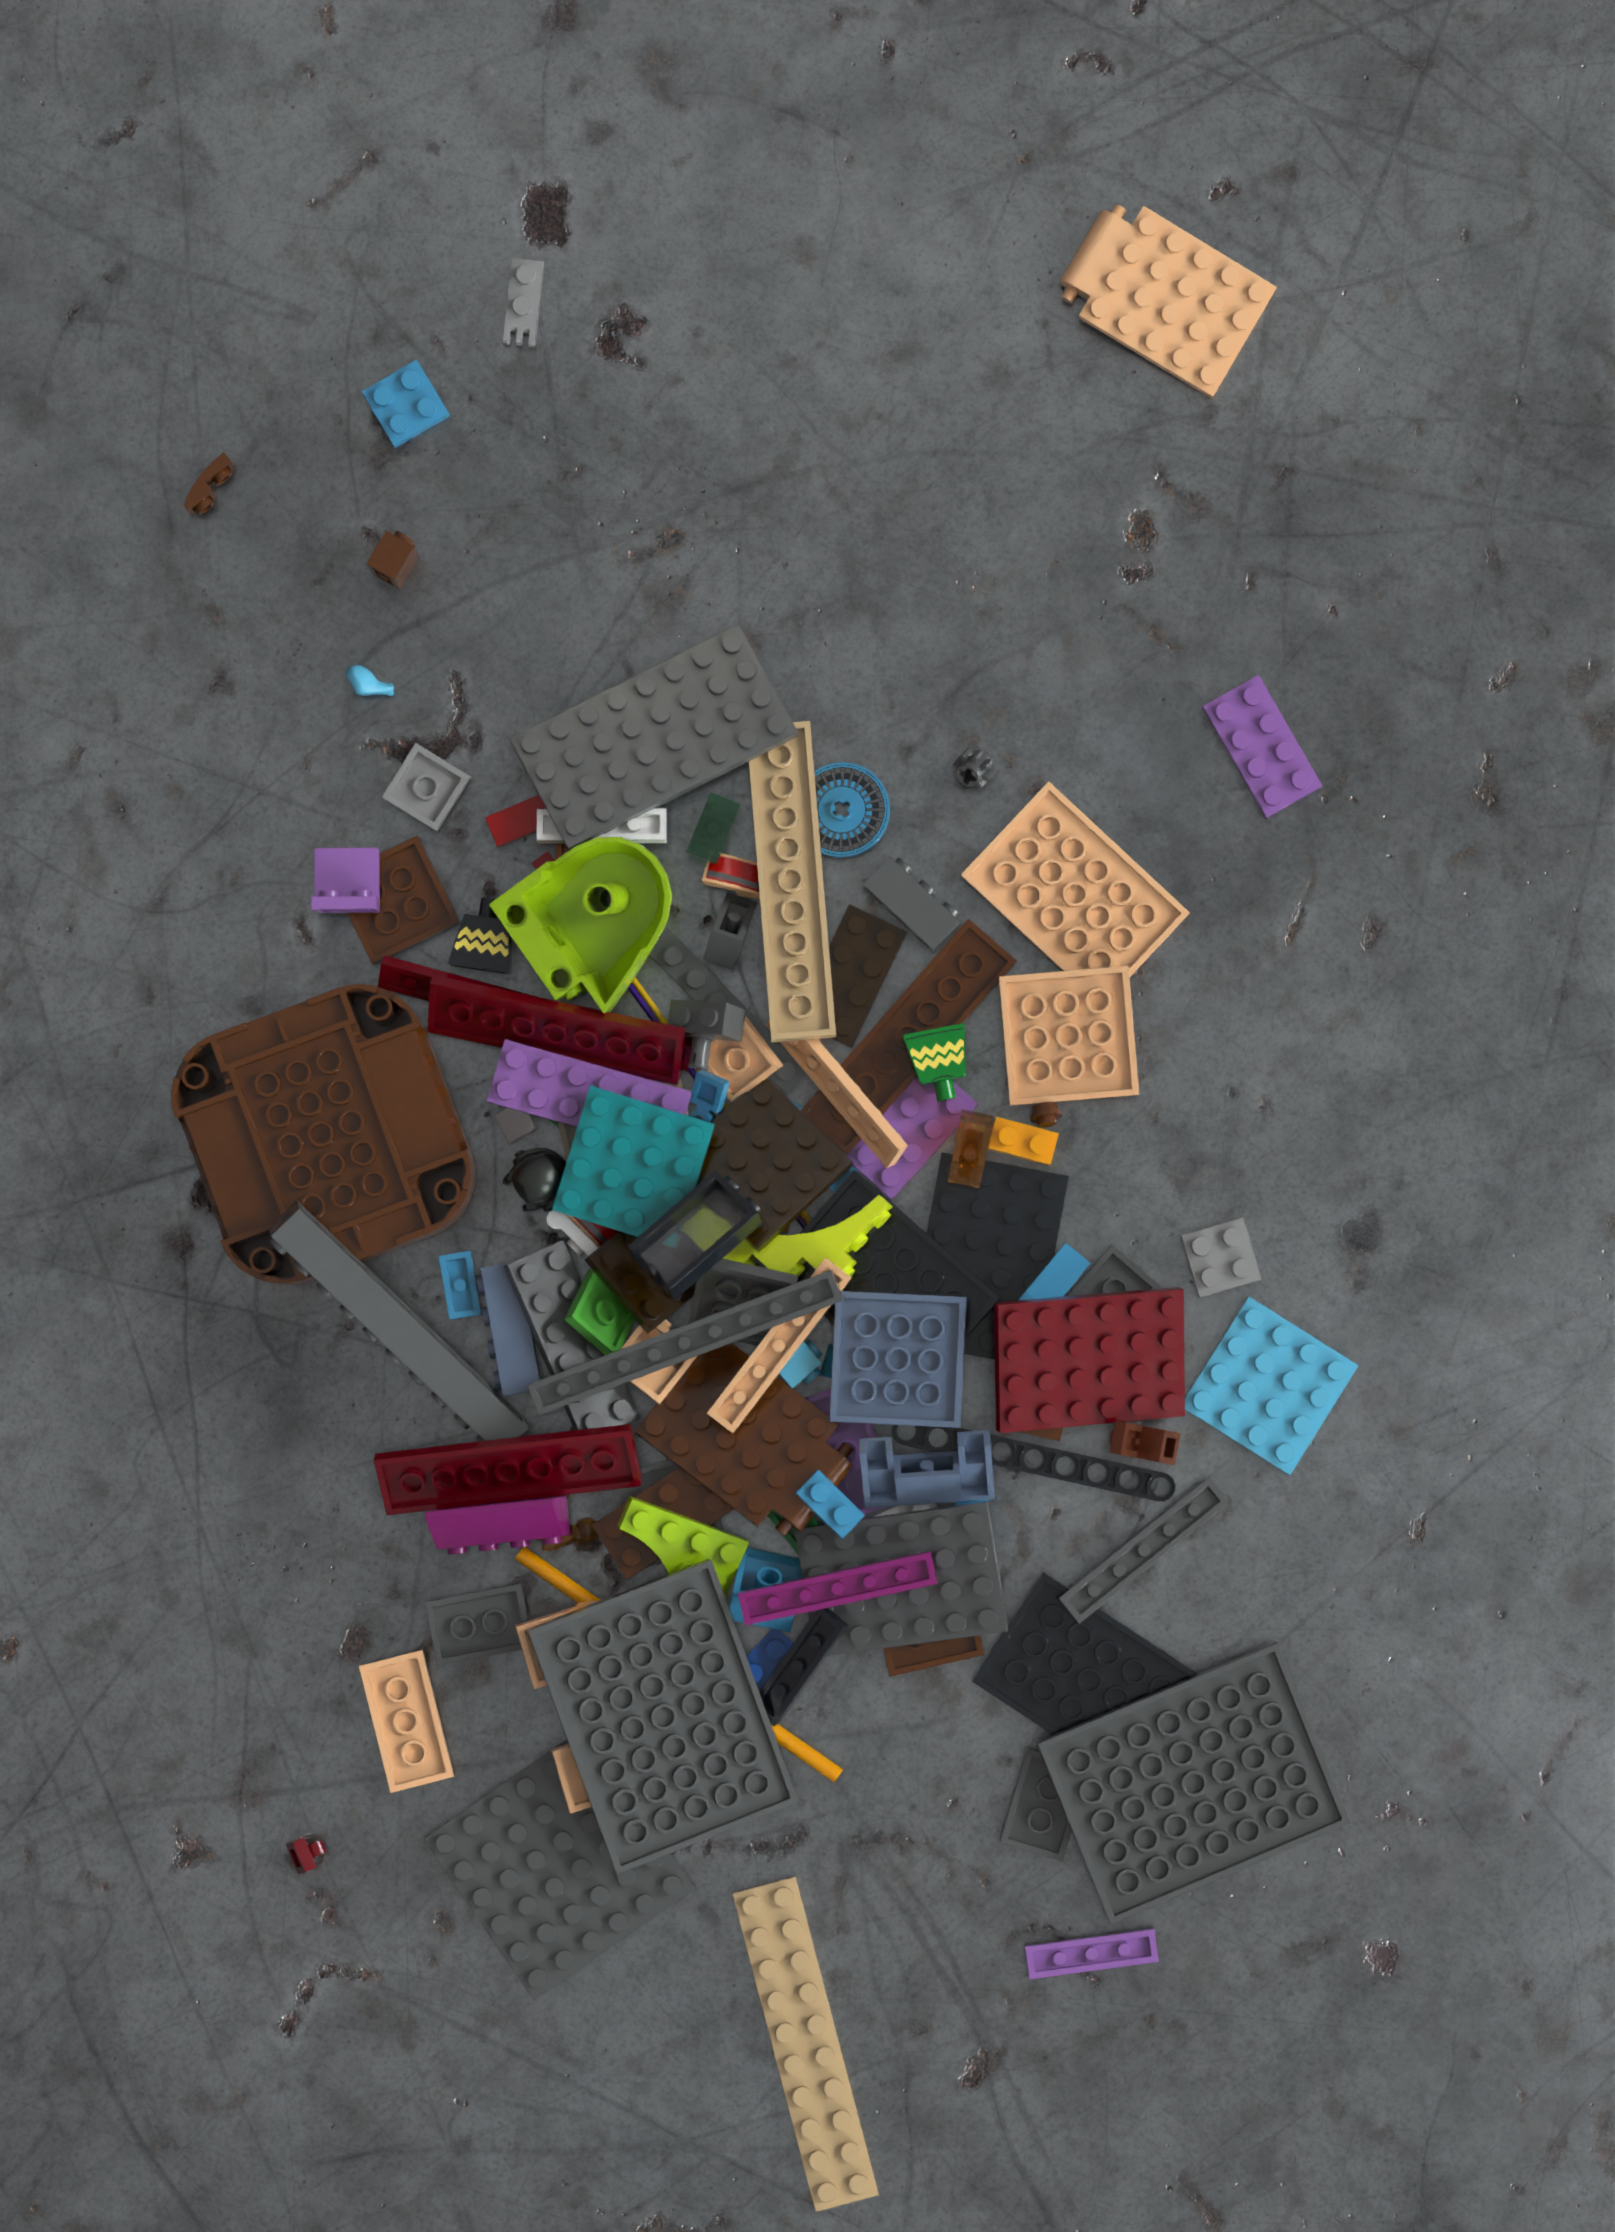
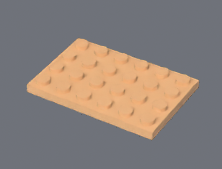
M1049 781L960 875L1062 971L1129 965V975L1131 977L1190 914L1186 908Z

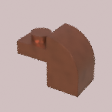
M1115 1421L1114 1429L1110 1435L1111 1447L1109 1453L1175 1465L1181 1433Z

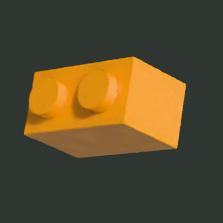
M996 1116L987 1150L1050 1166L1059 1133Z

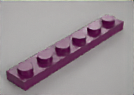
M929 1550L738 1592V1597L746 1626L937 1584V1578L931 1551Z

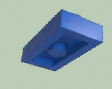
M771 1629L746 1656L759 1691L794 1643L780 1630Z

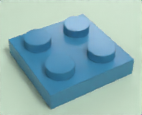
M417 359L362 391L363 396L394 448L399 447L450 416Z

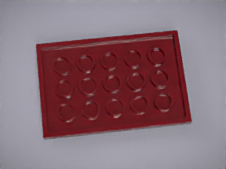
M1171 1287L994 1303L996 1431L999 1433L1185 1416L1184 1289Z

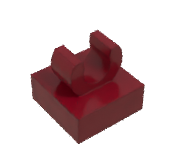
M302 1837L286 1844L298 1874L316 1868L317 1866L313 1858L326 1852L322 1840L307 1845L305 1838Z

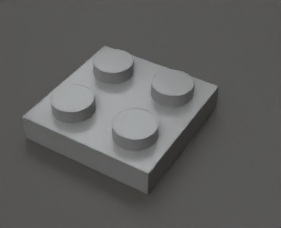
M415 743L383 794L382 799L438 832L471 777Z
M1244 1218L1181 1235L1199 1298L1262 1280Z

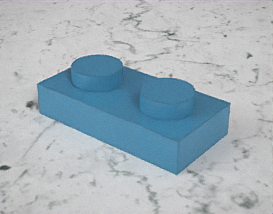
M471 1250L439 1256L449 1320L482 1315Z
M817 1470L795 1492L813 1513L840 1539H843L865 1516L820 1470Z

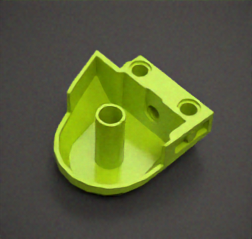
M597 837L575 846L555 861H547L489 905L555 1000L564 998L567 1001L573 998L576 1000L589 992L602 1012L607 1013L613 1010L634 980L663 932L669 918L672 893L668 875L657 856L643 845L623 837ZM608 891L611 895L610 905L606 901V894Z

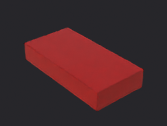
M539 795L485 817L498 848L537 832V809H546Z

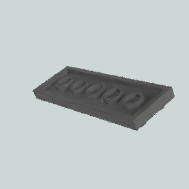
M564 1240L503 1266L551 1376L605 1356L564 1320L582 1284ZM625 1383L564 1406L574 1430L625 1425L640 1419Z

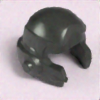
M539 1147L527 1151H518L512 1161L514 1166L505 1176L502 1183L508 1185L511 1181L513 1182L519 1196L528 1203L523 1205L524 1212L543 1209L544 1212L552 1211L566 1166L565 1160L558 1153L547 1148Z

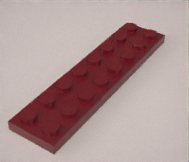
M433 975L430 981L427 1032L500 1048L503 1047L504 1040L506 1039L634 1076L678 1085L681 1077L685 1028L611 1012L603 1013L602 1010Z
M631 1424L375 1453L374 1456L375 1469L386 1515L639 1487L642 1484Z

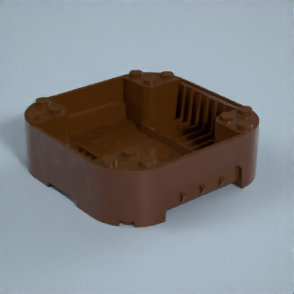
M353 984L336 988L309 998L307 1001L208 1036L193 1046L183 1057V1061L172 1083L171 1103L173 1113L182 1125L195 1159L202 1183L221 1230L223 1240L220 1242L223 1249L237 1267L254 1278L281 1285H298L316 1280L311 1274L307 1277L304 1276L294 1266L293 1262L295 1259L288 1252L284 1255L281 1254L270 1242L272 1237L269 1227L296 1201H299L361 1262L443 1232L452 1226L468 1207L476 1180V1169L471 1149L426 1028L415 1011L395 994L377 986Z

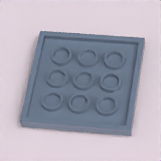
M841 1291L844 1300L835 1303L830 1422L961 1428L967 1297Z

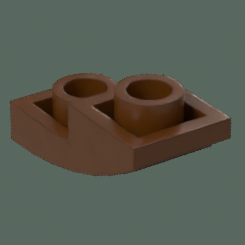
M224 452L202 472L192 486L184 503V507L191 516L195 513L201 515L208 511L214 505L213 500L217 498L210 487L213 484L219 486L232 476L231 471L235 467Z

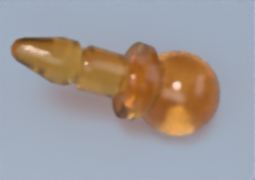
M590 1517L580 1519L575 1526L570 1525L571 1535L561 1536V1543L543 1545L542 1550L554 1551L572 1543L578 1547L581 1545V1542L591 1543L595 1541L598 1535L592 1524L597 1521Z

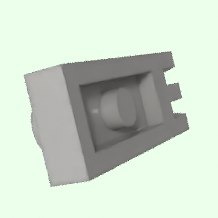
M512 258L503 345H510L511 333H516V346H522L524 334H529L528 347L535 348L544 261Z

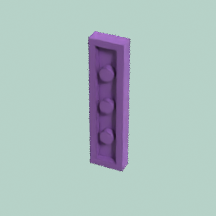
M1154 1928L1024 1945L1029 1979L1159 1962Z

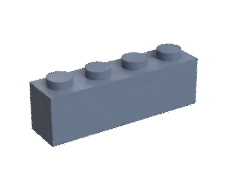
M509 1263L481 1268L482 1275L476 1276L479 1295L485 1294L487 1307L482 1308L485 1327L491 1326L493 1339L487 1340L490 1359L496 1358L498 1371L493 1372L496 1391L502 1390L503 1396L530 1392L527 1385L541 1380L534 1336L503 1267Z

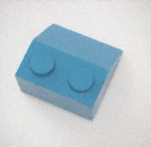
M747 1547L737 1570L729 1608L733 1621L744 1623L738 1592L803 1578L800 1559ZM795 1615L752 1625L791 1633Z

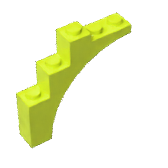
M878 1195L861 1211L836 1225L811 1233L777 1235L759 1253L744 1239L723 1259L755 1266L753 1261L757 1258L768 1269L799 1276L805 1269L803 1264L806 1261L816 1270L824 1258L827 1257L852 1277L855 1273L853 1267L857 1262L848 1253L851 1250L857 1252L867 1242L868 1237L866 1234L874 1226L877 1229L880 1228L889 1219L891 1214L888 1211L893 1206L885 1198ZM705 1206L684 1224L683 1232L705 1252L729 1231L732 1226L708 1206Z

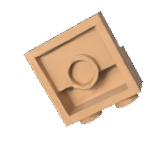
M665 1320L649 1334L639 1325L621 1349L671 1331L670 1327L672 1325ZM697 1356L629 1382L660 1405Z

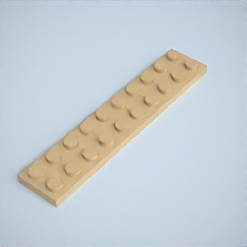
M810 721L793 722L798 731V737L749 761L771 1042L836 1037Z
M796 1876L735 1891L732 1894L815 2212L878 2196L879 2192Z

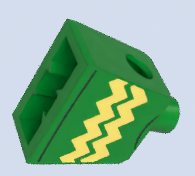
M964 1023L904 1034L903 1042L920 1086L934 1084L937 1102L955 1099L953 1080L965 1078Z

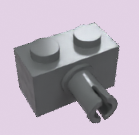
M671 999L668 1024L685 1028V1037L692 1039L688 1067L708 1070L712 1041L742 1042L746 1010L725 1002Z

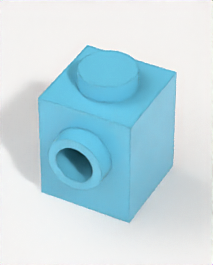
M811 1340L806 1344L803 1341L779 1374L792 1389L801 1381L807 1385L821 1373L817 1367L822 1364L818 1358L823 1354Z

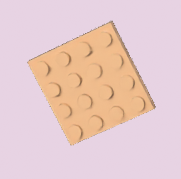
M1129 965L999 976L1010 1105L1140 1094Z

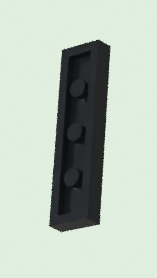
M829 1608L815 1611L759 1692L769 1721L773 1726L781 1722L848 1626L844 1620Z

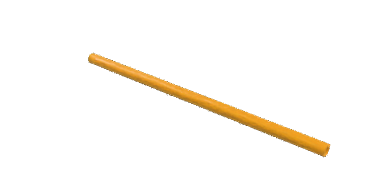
M522 1547L515 1557L516 1561L576 1603L601 1601L526 1547ZM771 1724L779 1745L832 1782L837 1780L843 1771L841 1767L781 1725L773 1726Z

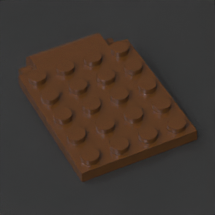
M729 1343L698 1355L661 1404H655L634 1432L756 1527H759L772 1511L782 1519L775 1527L777 1532L785 1537L793 1527L801 1533L815 1514L795 1492L817 1470H820L837 1487L853 1467L847 1460L853 1449L845 1442L841 1444L837 1451L826 1442L839 1427V1424L837 1422H830L828 1415L777 1377L734 1433H731L709 1416L707 1412L750 1357L733 1343Z

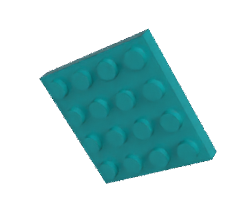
M590 1085L552 1210L639 1237L696 1187L715 1124ZM684 1225L681 1228H679L681 1232L683 1231ZM674 1233L662 1244L676 1249L680 1237Z

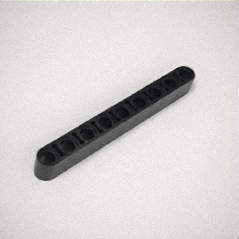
M898 1425L892 1426V1436L897 1443L931 1452L958 1451L957 1432L972 1431L963 1428L915 1426L916 1433L914 1437L910 1440H902L897 1434ZM936 1428L944 1430L947 1434V1441L942 1447H934L929 1442V1434ZM990 1434L991 1450L1000 1442L1006 1443L1010 1448V1456L1005 1461H997L992 1454V1465L1154 1501L1164 1502L1169 1500L1175 1492L1176 1484L1174 1479L1163 1472ZM1032 1449L1038 1450L1042 1455V1462L1036 1468H1029L1024 1462L1025 1454ZM1063 1456L1071 1458L1074 1463V1468L1068 1475H1061L1056 1469L1057 1460ZM1095 1463L1101 1464L1105 1469V1476L1099 1482H1093L1088 1477V1469ZM1127 1470L1133 1471L1137 1477V1483L1131 1489L1123 1488L1119 1482L1121 1474ZM1159 1477L1165 1478L1169 1484L1167 1493L1162 1496H1156L1151 1489L1152 1482Z

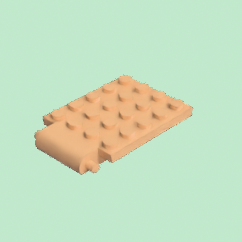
M1115 204L1111 212L1101 210L1059 281L1062 286L1066 287L1061 298L1070 304L1073 303L1077 295L1084 298L1087 302L1078 316L1079 319L1209 398H1212L1277 287L1145 206L1141 208L1133 224L1122 219L1127 210L1121 205Z

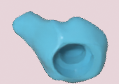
M351 665L346 669L345 674L357 695H394L393 684L377 680L367 668L361 665Z

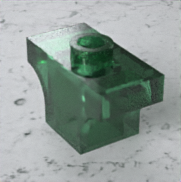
M710 792L686 853L717 865L721 854L725 850L741 805Z

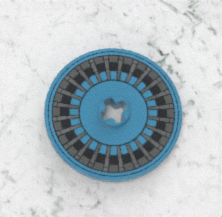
M847 762L828 764L814 771L821 854L833 858H849L871 849L884 835L890 819V801L882 782L867 768ZM839 803L843 806L849 804L850 806L847 808L848 816L843 817L841 814L835 816L834 814L837 812L835 806Z

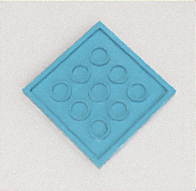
M1248 1296L1186 1394L1185 1410L1286 1474L1291 1475L1359 1365Z

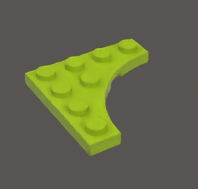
M629 1496L617 1524L619 1529L632 1534L650 1547L663 1563L667 1574L710 1558L725 1598L749 1544L746 1538Z

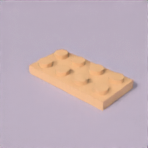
M423 1649L360 1665L359 1669L390 1793L454 1777Z

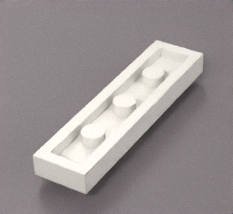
M654 808L598 837H623L636 843H667L666 808ZM537 809V844H564L547 809Z

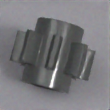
M967 748L953 763L958 768L955 777L967 788L976 785L981 789L995 774L990 769L993 759L982 749L972 752L970 748Z

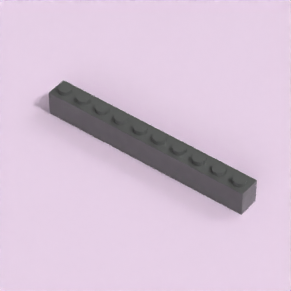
M296 1201L269 1227L272 1237L270 1240L271 1244L283 1255L288 1252L295 1259L293 1262L294 1266L304 1276L307 1277L311 1274L319 1282L316 1284L318 1289L329 1299L334 1296L342 1304L339 1307L341 1311L352 1321L357 1318L365 1326L362 1328L364 1333L375 1343L380 1340L387 1347L385 1350L387 1355L398 1365L403 1362L410 1369L408 1372L410 1377L420 1386L426 1384L433 1391L431 1393L433 1399L443 1408L448 1405L456 1413L453 1416L463 1428L467 1430L471 1427L478 1434L476 1437L478 1441L520 1437L528 1429L525 1418L299 1201Z

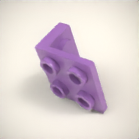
M316 848L314 850V896H311V910L314 913H380L379 849Z

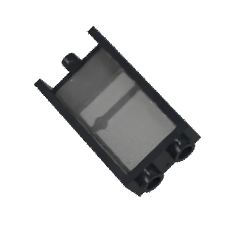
M716 1170L627 1246L632 1259L674 1302L681 1298V1294L754 1230L760 1229L763 1226L759 1215L761 1209L751 1197L745 1199L738 1193L740 1188L735 1181L728 1175L723 1178Z

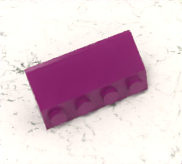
M567 1496L447 1508L425 1512V1519L437 1550L447 1549L448 1555L467 1553V1546L479 1545V1551L499 1549L498 1543L510 1542L511 1548L530 1546V1540L541 1538L542 1545L561 1543V1536L571 1535Z

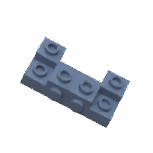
M990 1430L957 1432L958 1451L894 1455L892 1437L859 1439L865 1508L995 1499Z

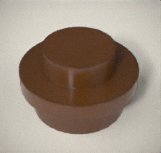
M1055 1102L1039 1103L1032 1106L1030 1121L1037 1123L1038 1127L1054 1126L1057 1124V1120L1062 1117V1111L1058 1109Z

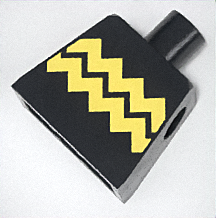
M481 898L478 916L464 914L449 957L448 964L450 966L511 975V936L489 905L495 899Z

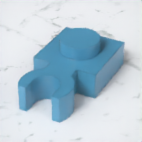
M703 1069L698 1071L695 1076L690 1102L697 1106L689 1116L698 1119L701 1116L705 1121L712 1122L715 1119L714 1113L723 1110L730 1081Z

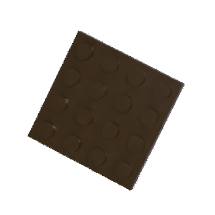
M766 1078L749 1092L746 1091L711 1122L715 1124L696 1186L716 1170L723 1178L727 1175L730 1176L740 1188L738 1193L745 1199L751 1197L761 1209L759 1215L763 1226L760 1229L754 1230L745 1240L759 1253L849 1170L853 1163ZM717 1197L709 1202L732 1227L740 1221Z

